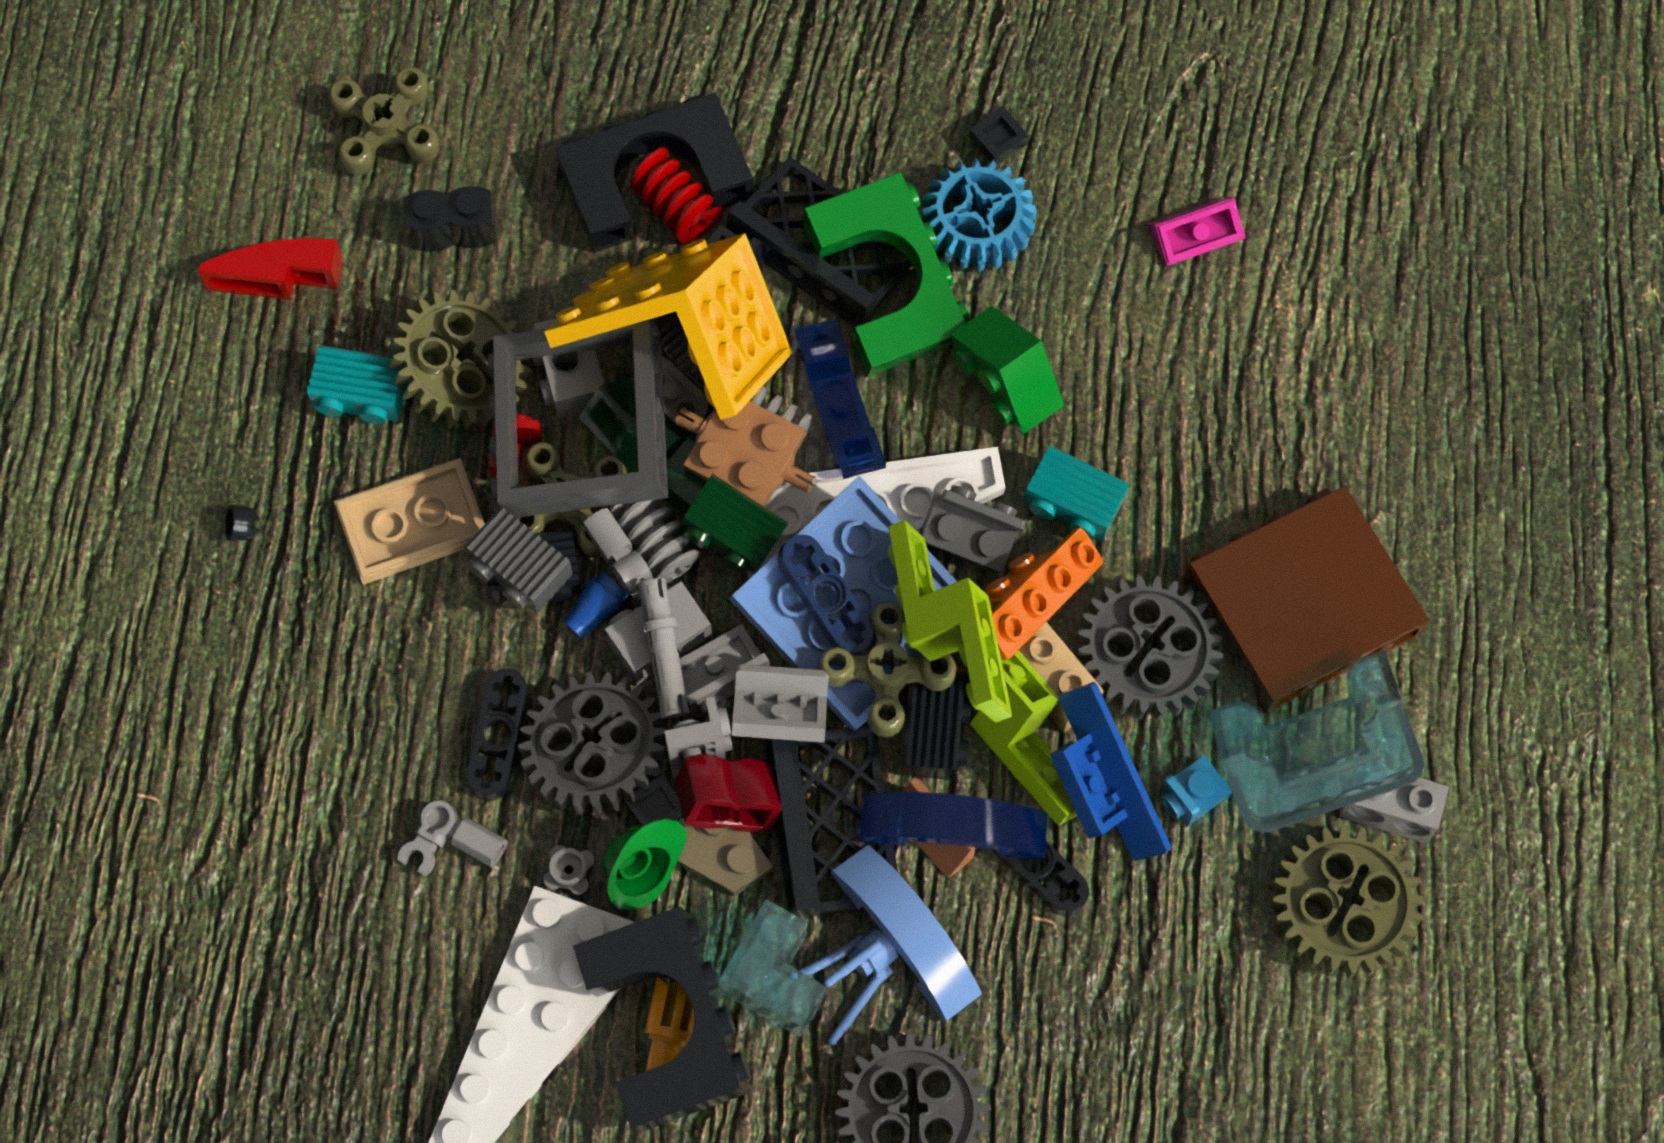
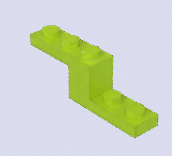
M905 520L888 526L892 545L888 546V554L891 563L897 571L899 583L895 584V593L904 610L906 622L902 624V633L906 643L911 649H917L929 661L959 651L964 665L968 668L971 683L967 684L966 690L974 709L981 710L995 723L1012 717L989 596L970 578H965L935 591L925 538Z
M1018 650L1010 659L1001 660L1012 717L995 723L979 710L970 725L1059 826L1075 818L1077 814L1051 759L1050 754L1053 752L1036 733L1058 704L1059 695Z

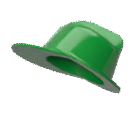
M665 818L652 821L642 827H629L608 844L603 854L602 868L607 878V895L610 902L617 908L629 911L643 908L655 901L665 890L687 839L685 827L680 822Z

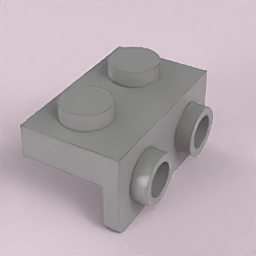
M743 624L680 658L690 717L692 718L701 712L703 715H707L706 696L714 695L717 709L722 708L726 704V698L735 694L737 665L770 666L769 659L765 653L761 654Z
M737 665L731 736L824 743L828 674L823 670Z

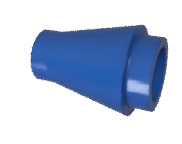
M601 572L595 579L590 577L563 622L583 639L590 631L624 608L621 603L629 595L609 576Z

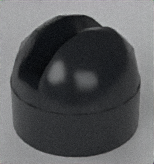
M245 505L228 506L225 516L227 540H249L258 533L259 528L251 527L252 521L260 520L254 509Z

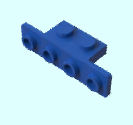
M1091 682L1059 694L1058 699L1076 737L1050 754L1088 839L1102 836L1117 825L1134 861L1167 853L1171 850V844L1098 685L1095 682Z

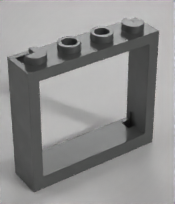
M653 319L550 348L544 334L546 329L493 336L494 353H489L488 368L490 376L494 380L495 394H490L489 396L490 414L495 421L496 435L490 437V451L497 466V477H493L491 480V492L495 503H498L500 507L511 513L514 518L668 498L661 332ZM633 344L639 472L519 487L515 360Z

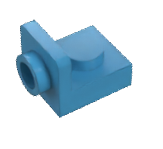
M1204 755L1176 776L1171 774L1165 778L1159 792L1162 794L1160 801L1169 815L1174 819L1180 817L1188 827L1231 796L1233 790Z

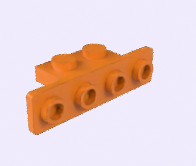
M1081 527L1071 531L1050 552L1033 556L1032 552H1028L1019 556L1009 564L1011 571L1006 576L993 581L984 589V592L989 596L1001 660L1010 659L1103 564L1102 557L1088 534Z

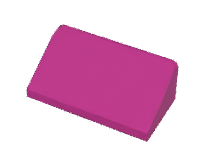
M1220 197L1147 223L1149 232L1165 266L1246 238L1234 197Z

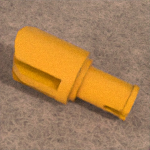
M656 978L644 1033L648 1034L649 1040H652L645 1071L673 1060L678 1055L679 1046L684 1047L685 1043H688L693 1031L694 1010L690 997L686 994L685 989L675 981L669 988L668 980L665 978Z

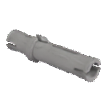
M655 578L637 583L644 617L641 629L642 634L647 635L661 719H672L690 714L685 695L682 669L676 645L674 629L678 628L677 619L672 617L666 579L660 578L657 580Z

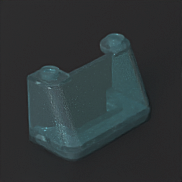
M1385 650L1363 657L1351 666L1347 679L1352 697L1265 726L1257 708L1249 703H1231L1210 711L1220 763L1243 820L1250 828L1260 832L1274 831L1407 786L1421 776L1424 768L1423 756Z

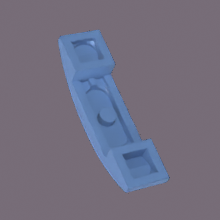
M869 845L865 846L831 871L832 876L857 909L865 908L920 980L916 986L944 1023L982 994L963 957L935 916L901 875Z

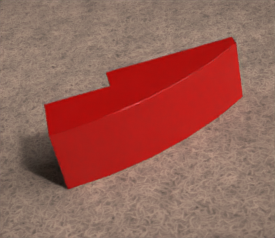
M282 239L254 244L221 254L201 263L198 272L206 291L292 300L295 285L338 289L343 256L337 239Z

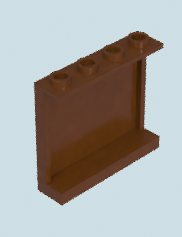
M1346 486L1333 492L1329 488L1323 489L1312 495L1306 501L1307 505L1295 511L1291 508H1285L1274 514L1268 520L1269 524L1257 530H1254L1253 527L1245 528L1232 536L1229 544L1217 550L1214 546L1207 547L1191 558L1192 562L1189 565L1185 579L1188 584L1196 581L1261 689L1257 700L1266 714L1420 636L1430 621Z

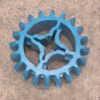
M977 157L972 161L970 168H966L960 160L955 164V173L944 168L940 172V180L932 179L929 183V193L923 195L922 207L924 209L920 212L922 222H929L937 240V246L933 247L935 252L945 250L944 260L947 264L955 258L960 259L962 270L968 267L969 262L976 263L980 273L985 268V262H990L997 270L1002 265V257L1013 262L1017 256V250L1024 251L1028 246V237H1031L1034 233L1035 223L1033 220L1036 218L1037 213L1035 205H1032V191L1024 190L1025 181L1023 176L1011 179L1012 170L1010 166L1001 172L997 171L994 159L988 164V167H980ZM962 195L963 203L954 207L953 212L944 214L947 205L956 197ZM1012 216L1013 220L1010 225L1001 233L994 235V226L1002 223L1003 218Z

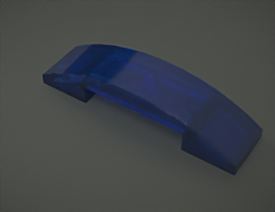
M833 319L795 329L798 347L815 406L842 478L846 479L886 468V462L875 429L870 426L849 364V353L838 320Z
M926 792L863 794L859 841L905 846L906 841L909 840L997 849L998 855L1044 860L1048 814L1023 805L973 796Z

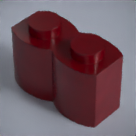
M700 754L686 758L675 777L684 823L693 827L714 829L728 826L744 832L766 831L771 829L782 811L772 766L763 761L741 758L728 762L719 757Z

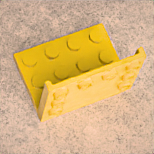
M746 233L707 244L705 239L696 240L681 247L680 253L669 256L666 250L660 251L642 260L644 264L631 267L629 262L615 265L605 271L607 277L589 285L591 291L575 297L572 300L574 306L558 312L555 315L557 321L544 331L550 348L676 311L688 339L690 358L700 369L705 381L707 400L715 407L720 420L736 416L793 353Z

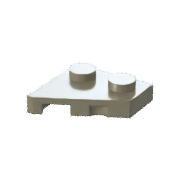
M684 818L678 820L685 827L687 839L677 862L684 865V869L714 882L716 887L732 896H737L773 872V866L750 832L738 831L728 826L714 829L697 828L684 823Z

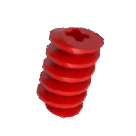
M664 147L659 148L648 155L636 169L631 179L630 188L635 195L641 197L645 206L653 208L652 211L658 219L664 220V225L668 230L675 231V236L679 242H693L703 237L716 225L721 217L722 207H715L708 211L714 201L713 197L710 194H706L698 198L702 191V185L695 182L687 186L691 180V174L688 171L676 174L680 168V162L677 159L667 161L669 151Z

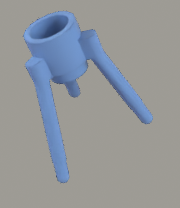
M876 928L864 937L859 934L848 944L812 962L789 977L790 982L796 983L848 956L849 961L825 978L824 985L826 987L832 986L854 969L865 978L871 973L873 974L869 983L829 1037L828 1042L830 1045L837 1044L880 984L893 974L889 964L898 958L897 951L889 939Z

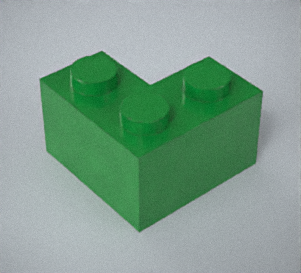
M992 305L950 334L956 348V352L953 354L955 362L966 375L972 373L979 378L983 386L990 392L993 400L990 404L991 411L1002 425L1010 424L1024 435L1065 406L1042 341Z

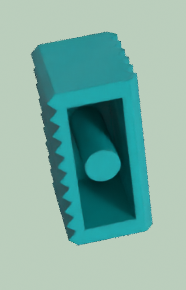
M319 345L313 370L311 371V378L309 379V386L307 387V394L312 407L316 408L323 415L340 417L344 413L356 414L368 423L384 424L387 420L398 422L404 400L402 396L406 391L407 384H394L393 380L401 369L389 367L388 363L392 357Z
M1049 446L1026 488L1024 503L1029 506L1033 514L1042 519L1052 520L1056 518L1058 521H1063L1066 525H1069L1071 531L1081 527L1090 539L1096 537L1098 540L1103 541L1127 496L1130 484L1059 449Z

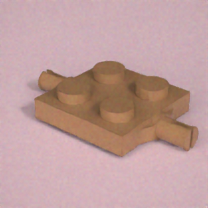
M749 401L736 416L720 420L716 410L706 419L692 413L685 407L679 411L680 415H677L675 424L697 434L695 446L683 465L685 470L705 481H708L713 473L763 507L767 505L773 492L782 486L784 482L801 489L807 494L811 491V486H814L816 477L794 466L796 452L807 435L805 429L752 401Z

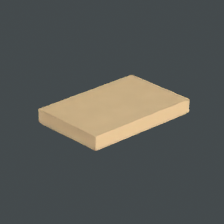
M461 458L334 501L363 585L465 550L464 546L485 524Z

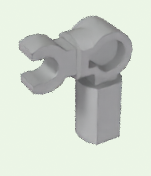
M608 508L601 509L583 522L584 529L606 562L611 564L616 580L625 593L630 594L631 600L636 606L641 603L637 583L653 579L652 573L638 551H632L630 540Z
M441 800L433 801L427 804L422 811L421 822L415 831L417 834L416 839L407 842L401 847L397 860L406 865L413 854L422 853L423 862L419 866L418 872L426 877L435 867L436 859L434 853L438 847L442 848L447 839L452 838V846L489 867H494L506 850L508 841L470 818H465L461 821L458 813L447 802Z

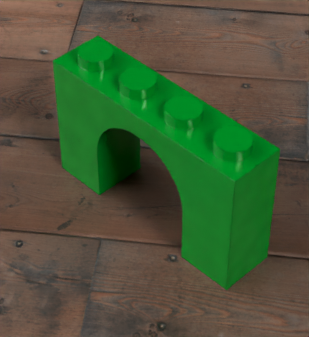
M902 172L806 207L801 219L815 254L821 258L860 243L881 242L901 251L914 268L917 280V290L914 299L901 310L855 327L851 340L867 377L953 345L950 334L970 321L965 304L962 301L956 302L950 286L954 285L949 266L945 261L939 262L933 248L937 246L935 233L930 223H923L917 210L920 207L918 193L912 183L906 184Z

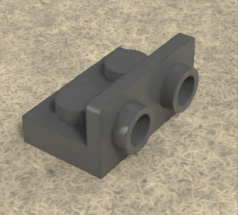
M951 485L950 490L942 489L935 491L920 534L925 538L926 545L994 572L1003 573L1018 531H1023L1026 525V521L1015 517L1017 510L992 501L990 507L974 501L976 493L956 485Z

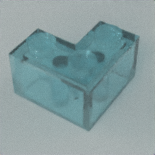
M766 899L719 979L721 993L801 1038L825 998V985L789 966L807 935V921Z

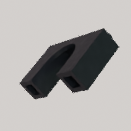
M716 92L706 96L696 95L690 97L683 104L666 110H652L646 113L643 118L625 124H611L602 132L585 138L581 136L571 138L563 145L555 148L559 171L593 253L634 239L632 221L617 187V181L622 170L632 160L643 154L654 152L659 148H666L669 153L682 157L693 166L706 194H710L713 197L712 209L720 206L724 208L736 204L738 201L742 202L753 195V177Z
M681 906L573 945L586 989L596 997L645 979L665 978L679 983L685 989L692 1002L694 1026L691 1037L682 1052L666 1064L616 1082L630 1128L639 1133L748 1094L744 1081L751 1078L742 1051L734 1052L729 1037L730 1034L736 1033L729 1009L726 1005L719 1007L714 992L715 989L721 987L717 971L711 960L704 961L699 946L706 943L700 921L697 916L690 917L689 913Z

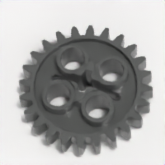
M1138 575L1134 581L1133 588H1130L1124 579H1120L1116 586V593L1106 586L1100 595L1102 601L1093 598L1088 606L1091 614L1083 613L1079 624L1085 629L1078 630L1075 641L1085 646L1078 648L1075 656L1078 660L1088 661L1084 667L1091 676L1094 675L1096 682L1101 688L1107 691L1104 697L1106 705L1115 698L1120 701L1119 714L1123 715L1129 706L1136 707L1137 719L1141 720L1146 710L1152 709L1155 719L1160 720L1165 712V707H1167L1176 717L1182 710V702L1192 709L1198 701L1196 694L1205 697L1211 688L1207 681L1214 682L1219 674V671L1213 665L1220 663L1223 654L1213 649L1219 646L1223 638L1221 635L1209 634L1218 621L1216 618H1202L1208 605L1203 603L1194 607L1190 603L1194 596V591L1190 590L1182 597L1178 595L1177 581H1174L1166 590L1162 588L1160 576L1155 577L1151 586H1146L1142 576ZM1144 611L1148 613L1154 623L1144 624L1135 617L1134 612ZM1166 619H1172L1173 625L1162 635L1157 646L1150 650L1133 675L1127 677L1124 671L1136 659L1141 648L1149 643ZM1180 638L1184 640L1190 650L1185 652L1175 649L1170 639ZM1115 643L1123 646L1128 656L1117 657L1113 655L1107 645ZM1144 672H1157L1162 677L1164 684L1157 685L1149 682L1145 678Z
M588 672L585 684L579 685L577 680L571 676L569 677V689L565 691L556 684L552 685L555 697L549 700L546 697L539 696L537 699L542 711L528 710L526 714L533 726L520 728L522 737L526 741L518 744L521 756L525 758L521 761V765L525 774H530L528 779L532 788H541L540 793L546 802L556 796L555 801L561 811L570 802H573L577 815H581L586 805L591 804L596 816L601 814L603 803L609 802L615 812L619 811L618 798L623 796L630 802L635 803L636 797L633 789L639 787L649 791L651 787L646 777L647 774L660 776L661 770L656 761L666 760L668 757L663 746L666 743L664 733L666 729L663 728L666 722L665 719H661L660 712H657L658 706L655 698L646 699L647 696L642 685L631 691L628 677L622 678L617 685H614L611 673L609 672L604 675L601 683H596L592 672ZM601 710V713L594 718H584L585 714L589 711ZM623 736H635L634 740L624 745L617 744L618 740ZM559 743H571L565 750L553 751V748ZM594 768L604 769L596 777H586V774Z
M908 1033L905 1046L899 1047L891 1035L888 1036L887 1051L882 1052L874 1043L870 1045L872 1057L870 1062L860 1056L855 1058L854 1063L860 1071L859 1075L852 1072L844 1073L843 1079L852 1087V1090H838L837 1099L848 1104V1107L835 1110V1118L848 1121L849 1124L838 1131V1136L844 1139L853 1138L854 1141L852 1143H879L876 1137L878 1130L890 1125L895 1126L901 1131L904 1139L902 1143H909V1116L906 1113H900V1111L906 1110L908 1103L906 1073L908 1070H913L916 1074V1107L918 1110L925 1111L919 1115L917 1123L919 1143H929L925 1138L924 1131L933 1124H941L949 1130L951 1135L949 1143H981L973 1135L988 1133L989 1125L978 1120V1117L989 1114L991 1105L978 1103L977 1099L985 1095L988 1088L986 1085L973 1086L971 1083L979 1074L978 1067L966 1071L961 1068L967 1054L963 1052L954 1059L948 1056L950 1042L946 1041L939 1050L932 1049V1035L928 1034L922 1046H916L912 1033ZM933 1076L940 1077L948 1084L949 1091L943 1097L932 1098L923 1090L922 1084L924 1080ZM884 1078L894 1079L900 1085L901 1093L895 1099H883L875 1092V1084Z

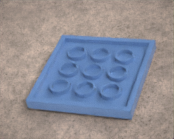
M858 476L796 535L811 536L820 544L869 620L875 607L883 602L890 601L900 605L895 593V584L899 583L897 571L891 563L888 554V546L892 545L888 526L901 520L869 485ZM792 546L795 554L790 558L791 562L794 565L802 563L810 573L805 578H802L805 585L816 576L824 573L820 567L812 573L806 564V559L811 556L806 548L799 551L795 546ZM927 549L935 591L957 582ZM778 551L728 599L792 668L818 670L820 657L826 650L833 647L782 572L778 563ZM819 583L814 589V598L820 606L830 608L837 601V592L832 585ZM845 605L840 611L827 618L830 623L839 618L846 629L841 634L842 639L845 642L853 640L858 645L859 642L856 636L861 632L860 628L857 625L849 627L841 617L849 612ZM890 619L882 620L883 623L888 625L895 623ZM874 634L870 645L861 652L854 654L855 656H864L871 652L877 643ZM902 634L899 644L904 648L908 656L924 658L925 656L917 649H911ZM838 664L830 666V668H832L833 670L843 669V667ZM882 665L884 674L893 673L891 665ZM860 680L850 681L843 687L835 688L828 686L827 705L849 729L856 731L868 720L869 708L875 701V693L866 682Z

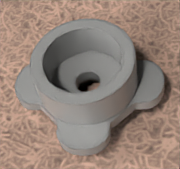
M562 845L552 848L549 853L551 859L549 872L543 878L545 886L552 891L563 888L571 890L574 895L584 894L589 888L587 881L588 871L595 863L592 853L587 850L579 852ZM571 866L574 869L573 872L566 874V867Z

